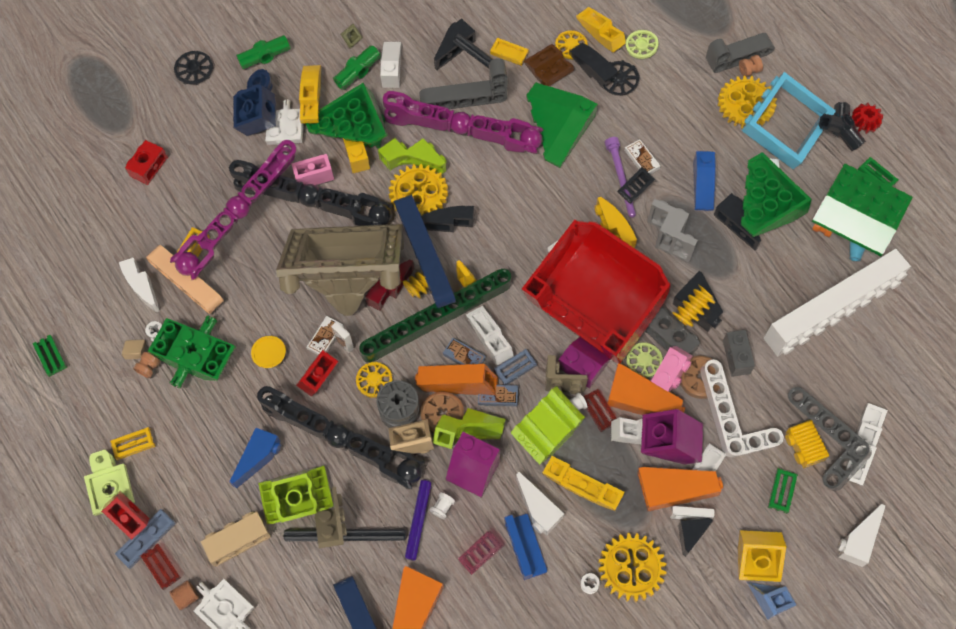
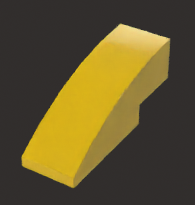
M588 7L576 15L581 25L611 52H615L626 44L624 32L612 26V20L594 9Z

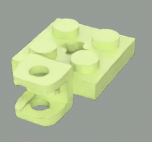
M106 450L92 453L89 460L93 474L84 476L93 515L103 514L101 511L104 505L119 491L135 503L126 465L124 463L116 465L113 455ZM108 485H111V487L115 488L112 494L110 495L109 493H105V490L108 489Z

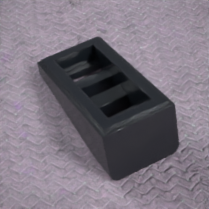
M641 167L617 192L631 204L655 181V178ZM638 177H639L640 179H642L646 184L644 185V184L638 179ZM635 181L641 187V189H639L633 182ZM631 185V186L637 191V193H635V192H634L630 187H628V186ZM625 189L633 196L632 198L624 192Z

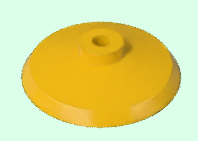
M275 336L261 337L253 344L251 349L252 360L262 368L277 366L282 362L286 353L284 343Z

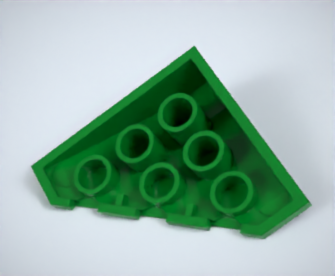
M535 82L527 93L526 98L532 106L531 115L533 122L537 123V127L543 129L540 133L542 135L541 144H543L545 151L543 152L544 160L561 168L595 118L598 104L581 95Z
M361 83L319 110V123H305L310 134H323L326 137H339L354 142L362 141L370 145L388 136L376 99L364 83Z
M763 152L748 160L747 168L749 173L746 175L745 189L747 191L743 200L744 217L741 219V225L752 237L794 222L808 213L812 199Z

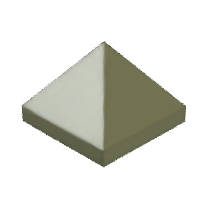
M351 24L340 34L349 48H352L363 38L354 24Z

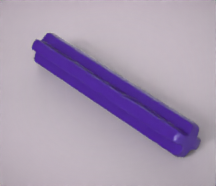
M427 480L420 481L405 558L411 561H415L417 557L431 489V482Z

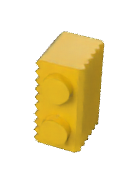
M812 420L790 427L786 431V442L789 446L793 447L795 460L799 465H802L803 469L823 462L829 457V453Z

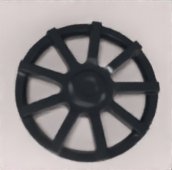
M201 51L184 53L176 60L174 65V73L177 79L185 85H199V83L210 78L214 69L211 58ZM195 54L194 59L189 60L187 55ZM199 54L205 56L200 62L197 61ZM183 57L187 61L186 65L179 63ZM207 60L210 63L208 66H201ZM177 67L186 68V70L177 72ZM209 69L207 74H205L201 70ZM188 73L185 79L180 77L181 75ZM197 74H200L203 77L201 79H198ZM194 75V81H189L190 77Z
M624 60L609 62L613 67L614 65H620V70L617 73L616 79L611 81L613 85L610 90L606 86L603 88L614 95H626L634 91L639 84L640 78L636 67L624 62ZM623 66L629 67V69L623 72ZM632 70L635 75H627ZM627 79H636L635 85L630 83ZM627 84L631 89L625 92L623 85ZM620 86L621 93L613 92L614 88Z

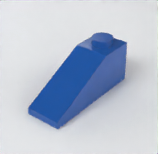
M696 151L693 160L695 210L713 211L715 152Z
M255 428L229 481L234 488L241 486L269 463L275 454L279 453L281 448L279 437Z

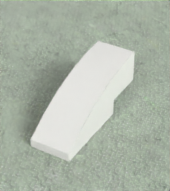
M134 258L119 262L122 273L133 291L148 307L155 312H159L151 279L146 271L140 273L139 266Z
M483 306L466 314L471 326L496 365L514 357L512 347Z
M619 417L611 421V441L641 444L643 419L636 421Z

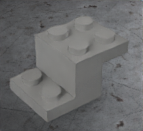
M654 199L647 220L648 223L660 228L655 248L689 262L698 241L689 234H683L689 214L681 208L672 207L665 201Z

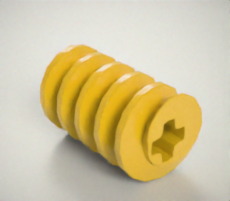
M416 272L415 277H409V282L403 281L406 290L413 298L416 296L421 299L420 292L427 295L426 288L428 285L423 273Z
M699 284L700 290H693L695 296L688 295L690 302L683 300L684 308L677 307L679 314L672 312L685 326L693 327L692 319L699 321L697 314L704 315L702 308L710 309L708 302L715 304L712 295Z

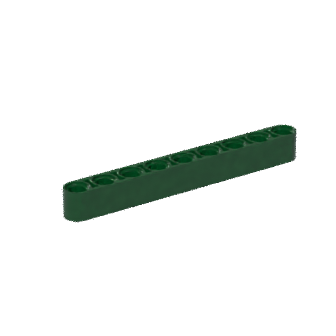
M498 269L453 293L456 302L452 304L458 306L454 309L449 308L452 304L437 308L434 303L364 340L359 346L362 359L367 363L374 362L504 293L511 287V273L507 269ZM505 278L507 281L500 282L499 279ZM483 287L491 288L488 291L482 290ZM469 295L474 296V298L471 300H468L465 297ZM435 313L441 314V316L437 318L433 317L432 315ZM417 322L424 323V325L420 327L416 326L415 324ZM407 331V334L401 336L399 332ZM390 340V343L384 345L382 344V341ZM367 349H373V352L370 354L364 353Z

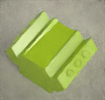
M556 386L550 390L546 397L541 399L531 412L525 415L523 420L511 431V434L540 465L573 435L585 417Z
M325 466L302 470L294 474L279 476L258 483L266 524L282 523L334 507Z

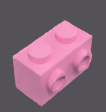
M327 154L291 164L296 180L299 183L303 182V185H318L334 180Z
M677 346L670 347L651 382L666 391L677 389L682 381L680 378L683 372H686L691 365L690 360L693 356Z

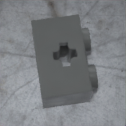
M746 330L727 332L723 339V345L731 377L751 374L755 364Z

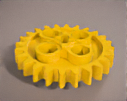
M744 75L742 80L737 76L735 81L730 79L729 84L725 83L724 87L720 90L717 106H720L719 112H724L723 118L729 117L728 123L734 121V126L739 123L743 129L746 124L744 123L745 119L749 114L752 115L754 113L753 107L758 101L761 102L763 100L762 94L767 88L770 89L771 86L765 87L766 82L759 83L760 78L754 81L753 76L747 79ZM773 98L756 122L758 125L760 123L763 126L765 121L769 122L775 112L777 98Z
M413 164L412 169L406 166L405 172L399 170L400 176L394 174V180L390 181L391 186L389 187V199H391L393 205H395V200L412 194L414 201L420 202L416 206L421 216L437 210V208H443L442 203H446V197H448V185L446 184V179L442 178L441 172L436 174V168L430 171L429 165L424 169L422 164H420L419 168H416L415 164Z
M627 533L626 539H624L620 534L618 542L614 538L611 539L613 546L605 545L608 552H601L605 559H599L598 561L599 564L604 565L598 569V572L604 573L600 580H607L604 587H612L610 594L618 592L617 599L625 595L626 602L629 601L630 597H633L634 602H637L638 596H640L645 601L646 593L652 597L654 595L652 589L656 591L660 589L657 583H664V580L660 577L665 576L667 573L661 570V568L667 565L665 562H660L664 558V554H657L660 547L653 548V540L647 543V536L640 540L638 533H636L634 538H631L630 533ZM629 549L632 550V564L634 567H637L634 571L636 586L632 585V569L627 568L631 562ZM617 553L624 554L626 561H617L615 555ZM636 553H645L646 560H639L636 557ZM639 573H646L649 576V581H641ZM625 574L628 577V582L621 583L617 578L618 575Z

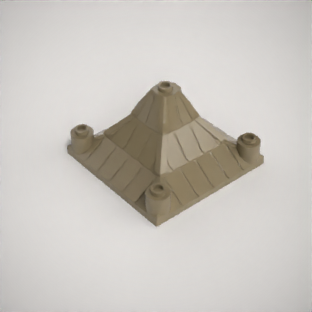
M403 224L291 229L276 269L280 290L286 294H293L300 288L299 281H304L306 285L325 295V298L339 313L344 316L353 315L357 312L365 292L379 278L381 286L385 287V289H395L400 285L401 250L404 249Z

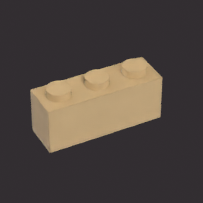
M250 512L245 514L242 520L236 523H228L224 526L223 530L206 535L205 539L200 542L210 563L217 567L271 538L259 513Z

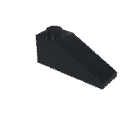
M462 18L450 25L434 57V66L437 71L464 51L453 42L457 34H461L471 43L476 41L475 30Z
M731 193L716 207L714 216L756 251L760 245L761 238L759 235L752 237L741 225V219L744 217L743 201Z

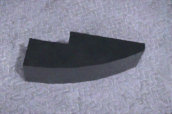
M582 42L569 51L570 56L590 78L593 77L602 88L616 79L618 71L601 54Z
M452 206L437 209L422 215L421 218L428 231L454 233L455 226L473 227L474 206Z

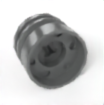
M395 380L381 387L377 394L376 403L381 420L387 427H397L414 423L418 420L420 415L419 399L416 390L411 384ZM396 400H400L399 405H396Z

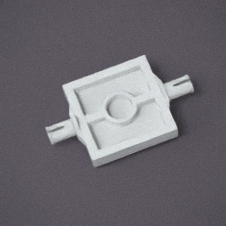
M288 99L283 101V109L276 110V126L266 129L265 141L267 145H279L283 140L302 143L304 123H300V109H290L291 101Z
M225 579L211 590L203 582L199 583L204 591L197 585L196 590L204 597L194 612L212 629H251L244 621L254 607Z

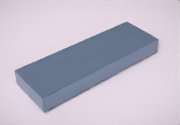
M160 509L148 521L147 526L132 540L129 539L115 555L131 569L176 523Z

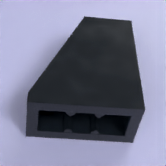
M698 271L675 295L672 304L676 307L684 308L683 300L690 302L688 295L695 296L693 290H700L698 284L712 295L715 304L708 302L710 309L702 308L704 315L697 314L699 321H693L709 332L712 327L716 329L722 322L720 318L723 310L703 273Z

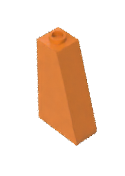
M618 363L607 406L640 415L674 409L684 413L685 407H682L683 400Z
M486 364L418 366L415 382L424 392L496 395L498 377Z
M640 467L637 472L648 512L720 495L721 489H723L721 477H717L716 471Z
M405 566L402 573L392 629H424L444 588L443 584Z

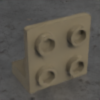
M548 355L545 391H550L557 386L561 392L564 391L571 394L585 392L587 375L559 374V362H556V355Z
M332 487L335 509L319 511L315 514L319 548L344 545L343 536L347 535L346 525L341 523L345 521L344 510L339 508V506H343L342 496L337 494L336 487Z

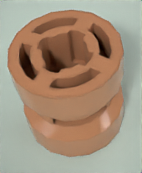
M754 55L750 59L740 60L739 69L741 74L747 77L753 72H761L763 70V63L758 55Z
M143 352L140 362L136 363L133 369L140 375L151 378L153 369L158 367L160 360L147 352Z

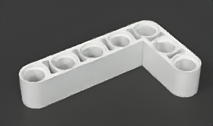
M710 360L701 367L700 371L721 447L723 452L727 454L726 456L737 457L776 447L783 442V433L777 428L742 435L721 363L717 360ZM708 366L714 367L715 375L708 372ZM713 385L720 387V394L714 392ZM719 404H723L726 407V413L719 411ZM725 423H728V424L731 425V427H732V432H731V433H728V432L725 431V429H724V424H725ZM769 433L775 436V443L769 441ZM750 438L756 440L757 445L755 448L750 446ZM731 442L737 445L738 450L736 453L730 449Z

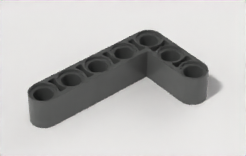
M497 58L489 62V80L422 89L419 92L420 102L448 109L504 102L507 99L508 86L505 61Z
M800 387L792 388L788 393L789 401L846 449L823 475L824 485L832 491H838L867 462L872 455V449L865 440ZM802 393L803 399L800 402H795V395ZM813 406H818V413L815 415H810V408ZM828 419L834 420V425L831 428H825V422ZM849 432L850 439L845 442L841 441V434ZM866 446V453L864 455H857V447ZM845 461H852L853 465L850 470H843L842 465ZM831 476H838V483L830 486L829 478Z

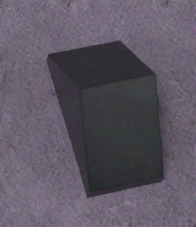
M712 519L680 521L678 529L682 554L685 557L711 525Z

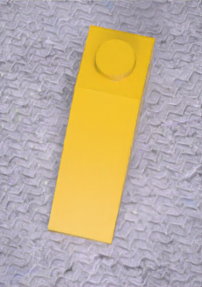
M342 138L352 173L369 170V160L364 143L362 141H348Z

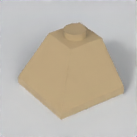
M428 419L389 428L391 450L415 454L427 453L434 449Z

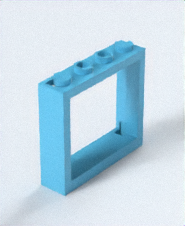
M784 72L779 77L776 75L771 81L770 85L772 87L770 89L767 88L762 94L763 100L761 102L758 101L753 107L754 113L747 116L744 121L746 124L741 131L790 168L795 169L803 162L824 130L820 129L818 124L820 117L823 114L834 115L835 110ZM780 87L820 116L796 153L756 123Z

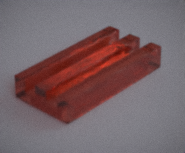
M596 389L583 397L588 406L586 408L600 432H603L605 429L611 428V421L607 420L593 396L596 395L612 421L617 418L599 389ZM587 399H589V400L591 401L592 405L594 406V408L596 409L597 413L599 414V416L601 417L602 421L604 422V425H603V424L601 423V421L599 420L598 416H597L596 413L594 412L593 408L591 407V405L589 404V402H588Z
M156 544L153 549H149L146 554L141 555V558L162 590H165L181 578L159 544ZM156 552H159L174 575L172 579L155 555ZM149 557H152L167 580L165 584L148 559Z

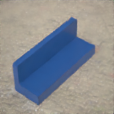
M528 514L513 518V515L504 517V523L523 579L527 580L547 573V568Z

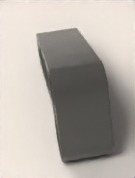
M760 33L726 45L723 39H716L708 47L706 60L713 72L719 73L739 66L740 60L750 59L751 56L758 55L760 58L767 56L774 51L775 47L767 33Z

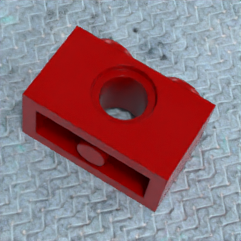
M145 140L137 148L134 156L128 160L125 169L130 177L148 185L168 157L162 147Z
M322 350L296 386L312 397L338 361Z
M121 491L114 495L101 511L131 540L147 526L150 519Z

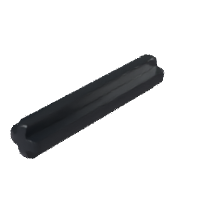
M457 34L453 42L489 68V62L493 58L461 34Z

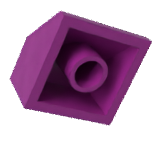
M579 337L567 347L558 362L559 369L568 375H587L586 387L590 389L611 359Z

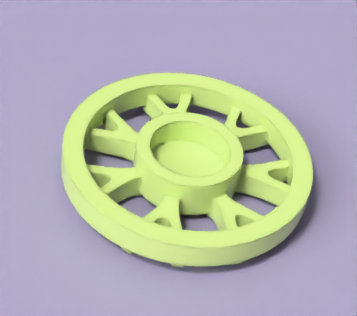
M647 30L635 31L626 40L627 52L638 59L649 58L658 49V38L654 33ZM650 40H655V42L649 43ZM628 44H635V46L629 47Z
M650 343L635 344L626 357L627 367L645 378L653 377L659 366L652 364L653 360L659 361V366L663 361L659 349ZM642 347H648V352H643ZM634 349L640 353L638 356L632 353ZM653 350L657 353L654 357L650 355ZM630 359H636L637 363L630 364ZM638 366L643 368L641 373L635 371ZM648 367H651L653 370L650 374H648L646 369Z

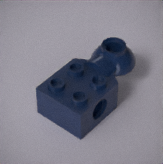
M259 69L253 72L248 79L247 89L240 90L233 96V128L246 136L276 126L275 94L271 92L273 84L267 70Z

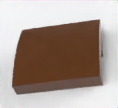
M553 44L524 60L525 65L537 80L547 86H551L574 71V66L563 58L562 51Z

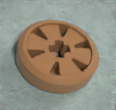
M694 356L691 358L689 369L683 372L680 378L682 379L680 385L688 395L698 399L707 398L704 383L697 376L701 373V367L713 359L706 356ZM707 367L708 372L715 375L714 367ZM713 385V390L717 393L720 387Z
M437 392L427 397L422 404L420 412L421 420L428 419L430 431L435 434L436 426L441 418V415L438 416L439 410L447 411V416L462 420L464 417V408L458 397L448 392Z

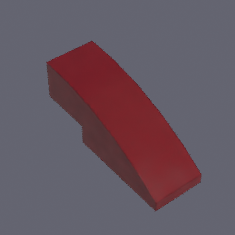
M409 259L399 265L401 283L395 289H385V287L381 286L379 279L365 297L367 305L381 311L389 296L396 299L404 287L403 281H407L414 270L413 260Z

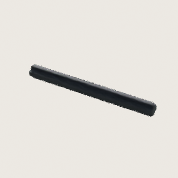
M316 529L284 530L283 537L285 541H318ZM346 529L347 535L343 536V541H405L406 530Z

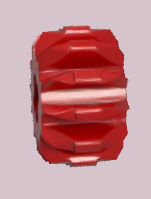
M869 102L865 105L861 103L852 112V118L855 122L854 127H858V132L864 130L865 134L869 131L873 133L882 124L883 114H881V109H876V104L870 106Z

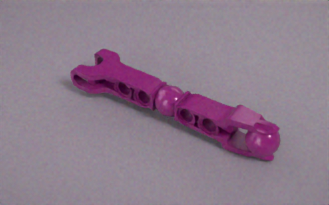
M387 91L383 95V105L386 108L384 117L385 121L398 126L414 124L441 131L448 130V132L452 129L457 134L468 132V136L472 135L476 139L504 145V148L508 151L521 153L527 151L535 154L537 153V148L542 143L540 132L543 129L531 126L530 123L512 118L509 121H503L480 115L474 116L473 114L470 117L465 112L454 114V110L450 111L445 107L415 101L401 92ZM394 98L396 103L389 102L388 99ZM390 113H395V114H397V115L394 116V117H390V116H389ZM512 132L521 133L520 141L510 138Z
M283 140L243 186L242 192H238L237 196L228 199L223 212L219 213L198 236H190L180 250L171 257L170 263H175V268L180 274L191 276V280H194L201 270L214 258L215 247L233 228L234 222L237 223L238 219L246 217L252 203H255L269 186L292 164L296 153V146L292 141ZM264 176L268 181L261 184L257 181V178ZM252 190L255 192V196L247 197L245 192ZM226 217L231 222L229 225L224 226L220 223V220ZM209 232H216L218 237L214 240L207 237ZM194 243L199 244L201 249H205L208 252L201 262H199L195 254L187 252Z

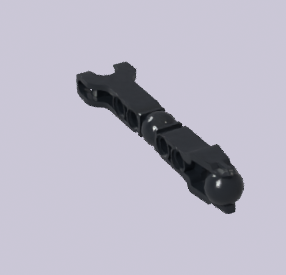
M234 160L229 165V171L231 176L235 178L233 182L235 189L242 192L244 185H239L240 181L246 184L259 168L250 162ZM236 167H242L244 169V172H236L234 171V169ZM281 175L263 193L264 195L290 202H301L306 207L316 205L317 209L321 208L323 211L353 220L354 225L357 226L386 225L392 216L390 208L393 207V204L380 201L377 197L365 193H360L358 196L346 194L332 189L318 188L314 184L303 185V182L299 183L295 179ZM264 176L257 178V181L261 184L268 181ZM247 190L245 192L246 194L250 195L255 194V192L252 190ZM362 206L371 207L368 217L358 214Z
M264 386L258 391L257 399L267 415L294 425L318 438H323L334 448H343L344 451L349 450L353 456L377 467L382 477L396 484L399 483L406 489H412L411 484L416 483L421 478L423 473L421 465L426 464L423 459L415 457L411 453L391 450V447L383 446L361 434L350 431L345 424H334L332 420L329 422L325 416L295 402L284 393L270 386ZM265 393H271V394H272V395H269V396L265 397V399H263V395H264ZM300 416H309L306 421H299ZM323 423L326 425L323 430L316 429L319 424ZM354 441L362 443L359 448H353L351 444ZM372 450L379 451V455L376 457H370L369 452ZM393 455L404 459L398 465L397 474L385 468L390 463V458Z

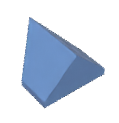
M746 581L767 620L796 606L786 586L781 588Z

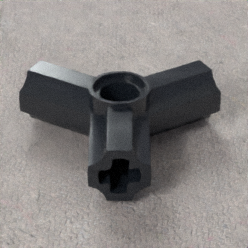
M838 102L834 105V115L823 114L818 124L820 129L831 131L835 136L841 137L849 149L854 151L866 141L854 127L855 122L850 116V105L847 102Z

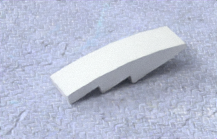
M870 403L866 404L856 434L868 443L872 449V455L849 481L863 486L877 449L876 444L888 410ZM866 446L857 447L856 454L864 455L867 450ZM847 461L846 471L852 468V461Z

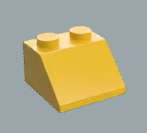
M740 530L738 541L739 580L781 582L786 553V543L782 532Z

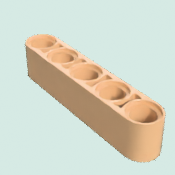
M158 245L146 257L148 262L203 310L211 314L224 301L223 298L198 276L196 279L191 280V276L180 274L175 268V263H170L173 255L162 245Z

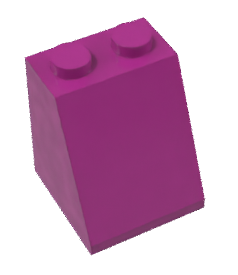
M678 409L643 414L642 454L684 465L702 462L703 424Z
M462 432L453 449L446 481L482 498L500 463V449Z

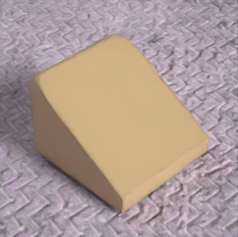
M145 340L125 341L122 350L123 358L125 360L141 359V355L145 352Z

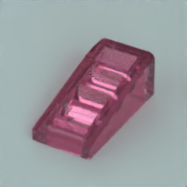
M487 531L458 560L472 575L504 546L491 531ZM487 539L495 546L493 549L486 543ZM480 545H483L489 552L487 555L480 549ZM475 550L483 558L481 561L473 554ZM468 556H470L472 560L476 563L474 567L466 559Z

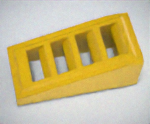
M458 260L456 262L457 279L461 285L466 287L476 282L477 279L471 271Z

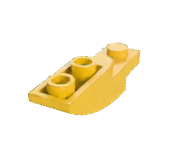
M321 65L303 66L299 92L300 123H319Z
M598 197L594 209L596 215L601 218L600 225L635 248L637 238L627 220L611 203L602 197Z

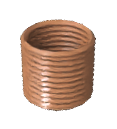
M188 580L170 591V596L179 610L199 600L196 590Z

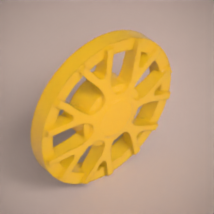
M569 30L558 35L555 46L559 50L564 47L566 50L562 52L563 57L573 59L569 55V51L579 45L578 41L583 40L586 45L588 43L584 35L577 31Z
M367 363L357 372V388L363 395L377 398V394H375L376 391L379 392L377 387L388 383L383 382L382 377H389V382L393 381L391 371L382 363ZM375 366V372H370L368 367ZM380 368H383L385 371L380 375L378 371ZM363 371L368 374L366 378L360 376ZM367 381V385L361 388L359 383ZM369 387L375 388L373 394L368 393Z

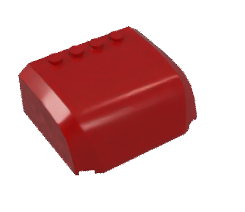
M574 220L522 287V291L527 299L612 361L620 364L659 312L666 300L671 285L659 264L596 222L588 223Z

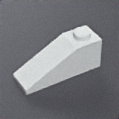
M384 42L380 72L382 88H400L401 42Z
M518 472L516 474V481L533 523L532 526L538 533L541 534L543 532L547 536L563 519L564 513Z
M881 504L853 531L840 540L838 558L861 567L869 563L885 505Z

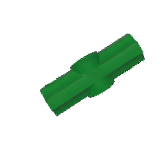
M282 35L268 42L265 40L258 41L253 45V48L237 54L236 57L241 68L245 69L259 62L262 64L271 62L274 56L290 50V45L286 37Z
M373 45L369 46L359 56H352L347 61L345 68L333 77V81L338 88L345 90L357 78L362 79L365 77L369 67L381 58V54Z

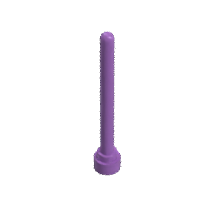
M610 137L604 143L606 149L612 154L619 183L622 187L627 181L618 152L620 142L618 137ZM625 189L624 192L631 197L630 193ZM624 199L629 217H635L636 212L633 202L629 204Z

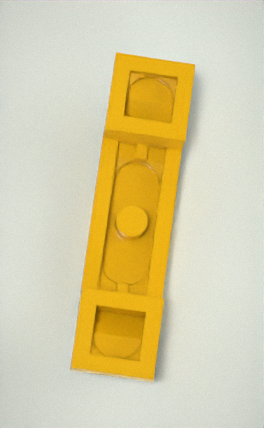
M551 456L542 473L574 494L614 511L617 509L625 493L608 483L603 484L571 468L570 464L554 456Z

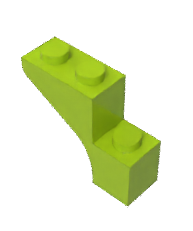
M396 138L378 149L379 159L390 171L401 165L415 164L416 167H419L422 164L424 169L429 165L430 171L436 168V173L441 172L444 174L446 172V159L443 155H439L432 143H427L424 138L408 149L402 142L399 143Z
M470 408L467 409L462 420L442 414L435 429L433 444L452 449L458 442L462 432L477 439H500L506 419Z

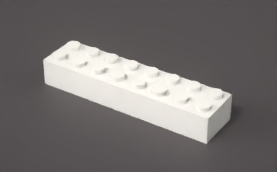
M894 249L772 323L763 339L777 357L783 353L787 355L795 349L794 346L798 344L802 346L810 340L809 337L812 335L818 336L823 333L828 325L833 327L841 321L840 318L843 316H851L859 306L861 308L867 306L872 298L876 297L878 299L886 293L887 289L891 288L893 290L902 283L901 280L908 275L906 272L911 266L898 250Z

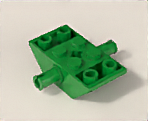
M207 315L199 330L168 318L165 319L148 352L177 369L172 380L169 382L172 386H177V388L181 389L188 374L210 381H218L236 346L210 336L217 323L215 318L211 317L210 319V316Z

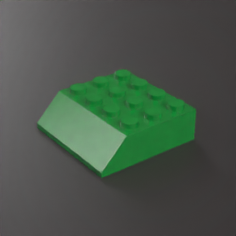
M844 163L812 222L882 257L913 197Z

